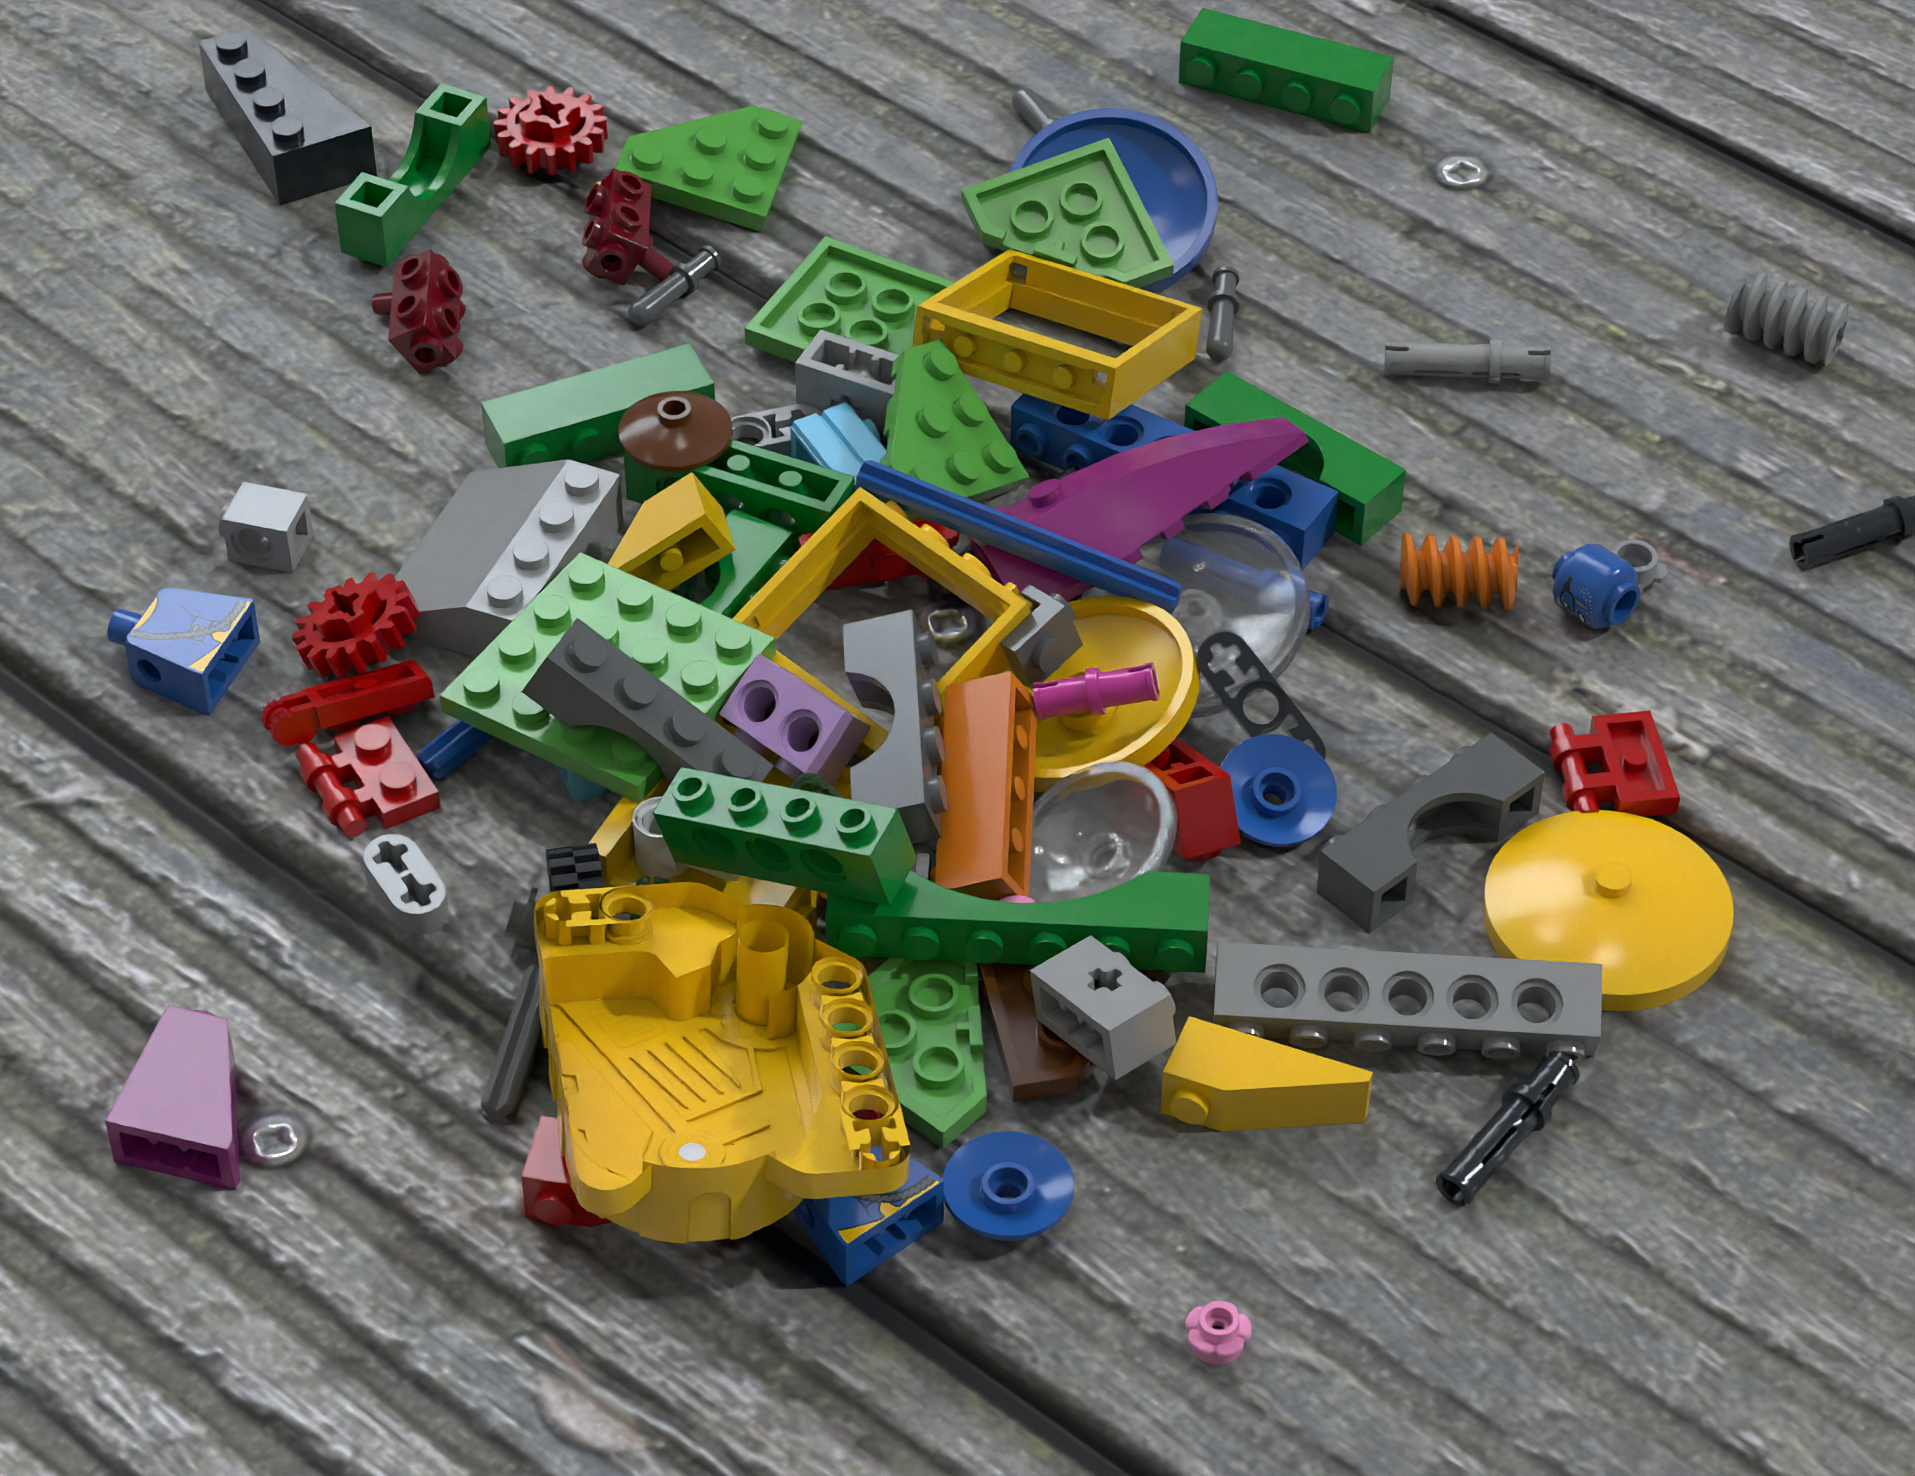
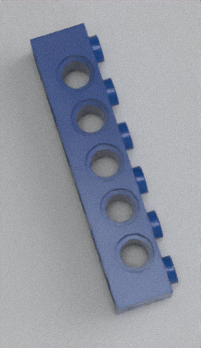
M1025 393L1011 405L1010 445L1013 449L1061 470H1066L1069 466H1077L1081 470L1118 453L1168 437L1194 432V430L1132 404L1109 420ZM1275 465L1253 481L1237 479L1229 484L1231 487L1228 494L1229 498L1212 510L1197 508L1181 518L1182 522L1302 572L1335 533L1338 491Z

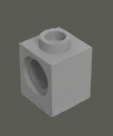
M243 482L232 502L225 503L219 516L218 529L219 534L225 537L228 561L293 573L313 537L308 494Z

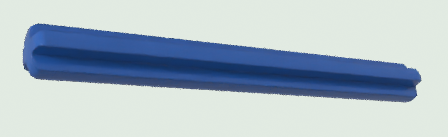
M865 461L857 474L855 481L856 489L861 487L884 503L893 500L904 511L1119 597L1143 600L1162 608L1170 615L1174 612L1180 601L1182 586L1179 582L875 461Z

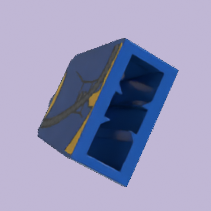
M171 587L160 590L143 615L124 609H117L110 619L107 630L110 642L125 646L131 679L137 685L208 716L260 643L254 600Z
M881 1146L870 1148V1153L874 1154L876 1161H882ZM910 1157L908 1179L902 1187L895 1191L883 1194L822 1199L804 1198L793 1211L839 1280L847 1287L944 1222V1181L937 1174Z

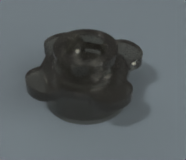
M533 886L527 904L514 901L504 933V937L515 940L510 958L515 960L520 948L537 953L534 910L537 902L535 898L538 888Z

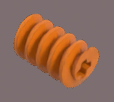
M1403 533L1399 594L1402 589L1406 590L1411 606L1418 607L1424 591H1430L1435 608H1441L1447 593L1453 592L1458 609H1464L1470 594L1476 593L1481 610H1487L1494 594H1499L1504 611H1511L1517 591L1519 542H1517L1513 553L1509 554L1504 538L1496 537L1490 552L1486 553L1480 536H1473L1466 552H1462L1457 535H1450L1443 551H1439L1435 536L1427 534L1420 550H1416L1411 534Z

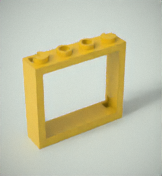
M1009 249L917 305L912 347L942 339L966 375L1109 420L1195 359L1203 308ZM1015 263L1027 266V275L1020 274L1014 276ZM1013 308L1133 347L1117 358H1113L992 319L1007 309ZM1098 371L1107 374L1106 382L1097 380Z
M859 487L732 619L770 635L776 641L875 538L994 621L988 630L937 682L942 712H944L946 686L1003 673L1010 664L1000 642L1031 614L1033 603L1020 595L1015 584L1008 582L1003 586L991 578L988 569L973 555L965 553L961 557L949 549L947 541L931 526L924 524L919 528L910 522L906 513L896 502L889 500L887 503H884ZM776 650V655L771 661L784 667L871 726L855 751V755L865 760L883 744L890 732ZM940 714L933 715L934 726L938 728Z

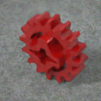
M547 86L545 91L537 93L532 89L526 90V99L522 100L512 96L509 98L510 108H499L497 110L498 120L494 121V131L499 155L501 157L509 156L512 167L526 163L528 173L533 174L540 167L547 168L549 175H555L557 169L563 168L574 172L576 171L575 162L581 161L591 164L594 162L593 152L603 153L605 150L604 140H608L607 117L604 116L602 104L592 105V95L585 94L578 98L574 97V88L569 87L562 94L555 93L553 86Z
M372 572L368 573L361 583L356 584L351 577L346 579L344 588L338 585L334 588L326 589L323 595L325 600L322 602H310L307 607L311 614L296 620L295 623L299 631L292 634V640L296 645L295 649L309 671L315 669L318 676L323 678L333 670L337 679H340L348 673L350 668L356 667L359 674L366 672L368 662L371 666L379 662H386L389 655L387 651L390 648L402 649L406 644L401 636L416 631L417 627L413 619L420 616V611L403 580L396 581L391 573L378 580L375 573Z

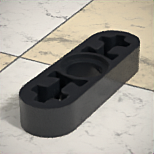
M1228 631L1216 632L1208 636L1202 642L1197 653L1200 675L1247 736L1252 738L1269 734L1278 729L1287 715H1290L1297 726L1287 729L1288 735L1302 742L1307 740L1313 749L1325 760L1326 750L1322 739L1246 641L1239 635ZM1217 644L1223 650L1230 649L1232 646L1238 650L1239 655L1236 657L1234 664L1243 677L1247 675L1250 668H1253L1260 676L1259 679L1252 680L1243 685L1235 698H1231L1225 691V688L1235 685V681L1224 669L1214 673L1208 666L1214 658L1210 649ZM1255 690H1266L1274 695L1278 702V713L1271 722L1256 724L1246 717L1243 703L1249 693Z

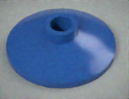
M1259 735L1235 746L1221 764L1220 768L1231 777L1239 832L1250 840L1273 847L1295 846L1317 836L1330 821L1337 801L1335 778L1323 757L1306 743L1284 735ZM1268 793L1274 794L1280 798L1282 805L1271 804L1262 796Z
M1015 1131L992 1132L978 1136L963 1144L948 1160L942 1178L944 1181V1202L954 1219L971 1232L995 1240H1023L1048 1231L1066 1215L1074 1196L1073 1172L1063 1154L1052 1144L1037 1136Z

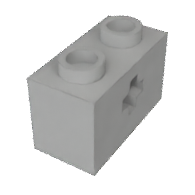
M820 330L795 362L796 404H808L818 408L823 413L826 409L846 402L861 420L870 419L878 430L880 440L888 443V437L884 436L883 433L887 403L894 396L896 380L891 378L892 365L899 355Z
M1091 935L1030 970L1037 1020L1114 1080L1176 1045L1173 1015L1176 1010L1175 1003L1166 987L1160 982H1153L1132 967L1121 953L1112 952Z

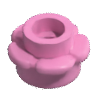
M1212 1301L1204 1307L1198 1306L1188 1314L1185 1321V1328L1189 1331L1187 1341L1193 1353L1200 1360L1213 1365H1223L1236 1360L1243 1351L1244 1341H1248L1252 1335V1325L1249 1318L1245 1314H1239L1235 1305L1225 1301ZM1213 1326H1220V1327H1223L1224 1329H1222V1330H1217V1329H1214V1328H1212V1327H1213Z

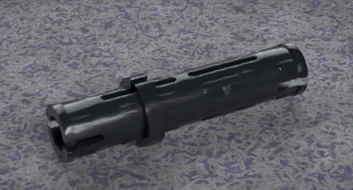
M1899 495L1884 499V504L1875 509L1813 530L1792 535L1789 547L1793 560L1805 556L1804 559L1797 562V566L1802 570H1806L1822 562L1890 539L1901 542L1912 538V533L1915 532V495L1907 498H1902Z
M1555 1050L1550 1053L1547 1052L1539 1065L1523 1083L1513 1084L1502 1095V1106L1473 1136L1471 1141L1450 1165L1436 1177L1437 1188L1448 1201L1461 1207H1465L1466 1204L1469 1205L1474 1200V1196L1500 1166L1508 1160L1509 1156L1530 1132L1540 1131L1551 1120L1552 1107L1580 1078L1578 1067L1568 1056Z

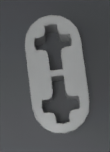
M386 834L370 841L363 853L365 877L368 886L395 924L403 931L411 934H427L442 927L448 919L449 913L447 890L444 882L416 843L409 837L400 834ZM388 862H392L396 867L402 866L403 872L397 874ZM415 894L424 906H420L416 901L409 902V896Z

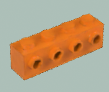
M1007 671L946 686L945 710L939 717V728L945 750V762L937 765V775H941L943 778L949 808L948 811L940 813L941 838L936 839V866H933L930 872V881L944 888L981 899L997 901L1015 895L1029 897L1037 713L1033 696L1012 671Z

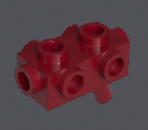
M613 168L610 174L601 181L600 185L595 184L584 206V213L589 215V220L584 227L582 245L587 247V252L582 259V265L591 275L597 278L609 279L623 286L637 265L661 282L670 276V270L675 266L651 248L654 243V239L649 236L651 184L642 181L634 173L619 171Z
M431 249L421 254L411 255L395 265L393 292L375 294L371 301L375 314H390L388 341L419 375L440 365L452 363L459 357L464 347L463 342L458 338V333L460 332L459 321L466 312V305L460 299L463 294L461 279L450 266L449 261L444 256L434 253Z

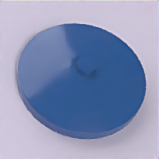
M1100 108L1077 112L1060 118L1041 129L1020 150L1009 172L1110 138L1174 264L1173 276L1140 287L1139 289L1152 293L1164 290L1186 276L1197 265L1209 247L1214 234L1218 194L1215 178L1209 163L1199 148L1184 133L1152 115L1118 108Z

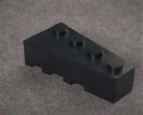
M243 28L236 31H226L216 37L199 41L206 92L280 206L352 184L361 172L377 176L371 125L251 30Z

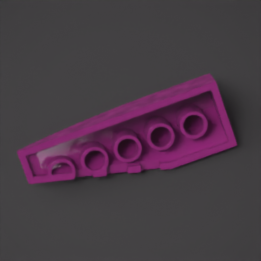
M1284 417L1225 424L1168 437L1118 453L1064 476L1059 480L1049 479L1031 488L1026 498L1009 507L1001 506L993 509L1135 564L1143 558L1139 547L1158 534H1160L1162 539L1169 540L1185 529L1181 518L1197 508L1212 510L1229 498L1228 494L1231 490L1229 484L1237 479L1242 481L1255 480L1309 441L1303 430ZM966 535L976 558L988 569L991 578L1003 586L1008 582L1015 584L1019 593L1030 584L1048 596L1051 593H1056L1066 601H1069L1094 587Z

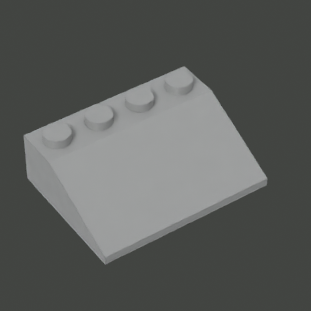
M569 459L470 472L395 576L396 581L403 580L420 611V616L413 619L417 627L416 631L402 636L476 658L580 552L594 559H601L624 525L620 474Z

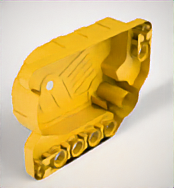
M695 882L563 890L548 893L536 902L534 928L539 961V1016L544 1048H548L549 1079L552 1098L557 1103V1130L561 1156H565L570 1176V1186L575 1192L579 1204L584 1209L598 1215L602 1219L607 1218L626 1229L637 1232L641 1237L657 1241L687 1244V1241H713L727 1238L734 1240L752 1234L753 1231L768 1226L787 1215L804 1198L822 1199L883 1194L895 1191L905 1184L909 1175L910 1142L866 969L857 959L815 939L814 931L807 919L794 910L779 905H746L710 886ZM622 913H631L640 915L641 918L635 920H619L612 916ZM829 981H842L850 984L851 987L830 989L821 984ZM838 1023H853L859 1025L862 1029L846 1032L836 1030L831 1026ZM848 1066H864L870 1068L873 1072L867 1075H851L841 1069ZM865 1109L881 1112L885 1116L876 1120H863L855 1117L852 1113ZM881 1146L882 1161H876L874 1154L870 1153L871 1147Z

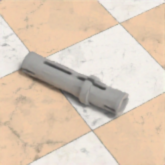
M1490 340V344L1476 345L1385 341L1384 376L1488 378V383L1499 384L1500 379L1550 380L1551 346L1502 345L1501 340Z

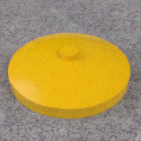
M1098 596L1068 602L1076 614V619L1073 623L1083 646L1044 682L1084 676L1085 669L1099 667L1101 672H1107L1153 662L1157 673L1160 695L1158 701L1149 700L1109 707L1107 714L1093 716L1091 711L1051 717L1042 721L1037 716L1034 792H1079L1119 780L1153 760L1181 732L1190 718L1198 698L1200 671L1196 654L1187 633L1172 615L1154 604L1130 597ZM1009 665L1008 668H1007L1004 672H1007V671H1012V672H1013V670H1012L1011 666ZM1025 686V688L1033 696V691Z
M1599 810V812L1591 813L1574 811L1558 814L1535 822L1515 834L1502 846L1489 867L1482 905L1486 933L1500 958L1602 964V1011L1620 1012L1638 1011L1666 1005L1687 996L1702 986L1716 972L1723 961L1730 941L1734 917L1733 899L1727 881L1717 864L1702 848L1685 835L1660 822L1630 813Z

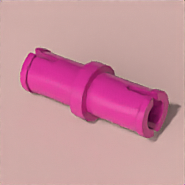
M1153 662L1107 672H1101L1099 667L1085 669L1084 676L1033 683V699L1040 721L1051 717L1091 711L1093 716L1107 714L1109 707L1149 700L1158 701L1160 695L1157 673Z

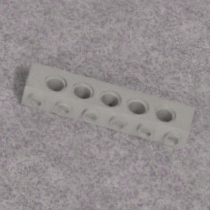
M1217 942L1213 1024L1262 1039L1264 1037L1289 1039L1290 1044L1301 1048L1324 1047L1328 1041L1351 1042L1354 1048L1367 1052L1387 1051L1391 1049L1392 1045L1417 1046L1419 1052L1434 1056L1450 1055L1456 1049L1481 1050L1483 1056L1492 1059H1513L1518 1057L1520 1052L1546 1054L1555 1050L1568 1056L1574 1063L1584 1060L1585 1056L1594 1057L1601 1039L1602 964ZM1281 988L1288 991L1295 1001L1288 1007L1275 1008L1268 1005L1261 995L1269 989ZM1334 992H1346L1356 999L1358 1006L1351 1011L1340 1012L1331 1008L1325 998ZM1400 995L1410 996L1419 1002L1422 1010L1415 1015H1402L1391 1007L1389 1001ZM1462 999H1471L1483 1006L1486 1015L1478 1019H1467L1457 1013L1453 1004ZM1524 1003L1539 1004L1546 1009L1550 1019L1542 1023L1529 1022L1521 1016L1518 1007Z

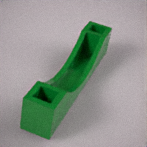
M910 870L890 906L828 893L826 940L827 945L855 958L893 957L919 961L944 960L972 961L982 964L1040 965L1091 935L1112 952L1121 953L1136 970L1205 973L1210 874L1146 871L1122 885L1086 897L1057 902L1013 903L981 899L949 890L918 876Z

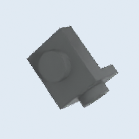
M1028 584L1020 592V595L1033 603L1031 614L1000 642V645L1015 676L1024 686L1033 691V683H1043L1082 647L1083 643L1073 623L1076 619V614L1069 603L1056 593H1051L1048 596Z

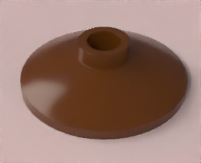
M666 391L647 396L629 407L620 420L618 434L622 449L638 464L658 471L681 472L703 467L719 458L730 445L733 430L732 421L727 410L714 399L695 392Z

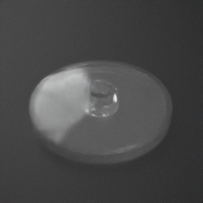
M1212 513L1193 514L1181 518L1185 529L1169 540L1162 539L1160 534L1139 547L1143 558L1134 565L1179 582L1182 586L1180 601L1171 615L1187 633L1196 657L1202 642L1208 636L1216 632L1228 631L1239 635L1246 641L1275 680L1287 669L1298 653L1306 636L1311 607L1308 586L1300 564L1290 547L1278 535L1261 524L1238 516ZM1093 587L1085 591L1081 599L1117 595ZM1217 644L1210 649L1214 656L1212 662L1208 665L1210 670L1216 673L1218 670L1224 669L1235 681V685L1225 688V691L1231 698H1235L1243 685L1260 678L1253 668L1249 669L1245 677L1242 676L1234 664L1236 657L1239 655L1238 650L1234 646L1223 650ZM1201 675L1198 698L1189 719L1207 717L1227 711L1226 707ZM1255 690L1249 693L1244 702L1252 699L1264 690Z

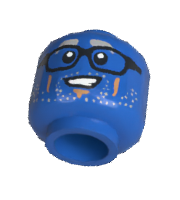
M1585 544L1574 552L1568 551L1560 557L1552 572L1554 602L1563 611L1592 629H1604L1610 625L1623 623L1630 617L1639 602L1641 593L1638 587L1637 571L1629 562L1602 545Z

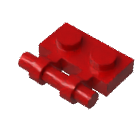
M1650 710L1592 716L1590 734L1575 735L1572 726L1567 723H1560L1551 728L1549 734L1552 745L1550 746L1549 754L1553 767L1563 775L1565 783L1562 787V795L1566 807L1570 811H1579L1580 813L1599 812V803L1613 802L1615 811L1642 817L1675 814L1678 812L1680 794ZM1600 763L1603 773L1588 774L1585 765Z
M389 716L334 736L336 753L334 756L321 753L317 745L310 742L301 745L295 753V757L301 765L299 774L309 790L319 793L323 799L322 810L329 822L334 826L341 827L344 834L349 838L361 835L367 828L365 818L372 815L377 816L386 830L441 808L439 791ZM353 780L358 789L353 791L350 788L343 787L342 784Z

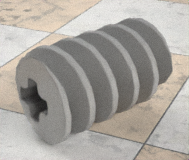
M1761 272L1752 284L1746 283L1745 277L1740 280L1733 292L1726 312L1724 329L1727 333L1735 335L1743 329L1744 338L1748 341L1755 342L1763 336L1764 345L1774 350L1784 342V351L1789 356L1795 357L1804 350L1805 361L1808 363L1816 364L1823 357L1825 368L1832 363L1847 328L1849 306L1847 302L1842 301L1831 314L1827 312L1828 296L1825 294H1821L1813 306L1807 305L1808 289L1803 286L1790 299L1787 298L1788 282L1781 279L1772 292L1767 290V273Z

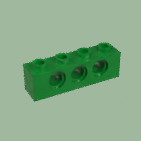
M733 439L727 450L715 461L694 470L681 472H665L647 468L632 460L623 450L626 497L628 500L643 504L646 500L692 472L721 505L725 517L733 509L789 530L793 532V551L795 552L799 550V537L802 534L815 533L855 492L854 476Z
M680 768L653 811L654 818L674 862L890 906L917 860L897 808L689 768Z

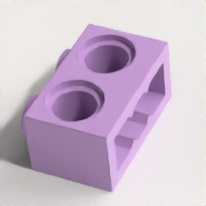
M759 653L719 713L738 727L733 734L735 737L761 756H763L767 748L778 754L780 759L775 767L805 786L810 778L813 777L833 787L871 728L870 725L817 689ZM773 702H776L773 713L765 720L768 707ZM819 730L817 742L808 750L811 736Z

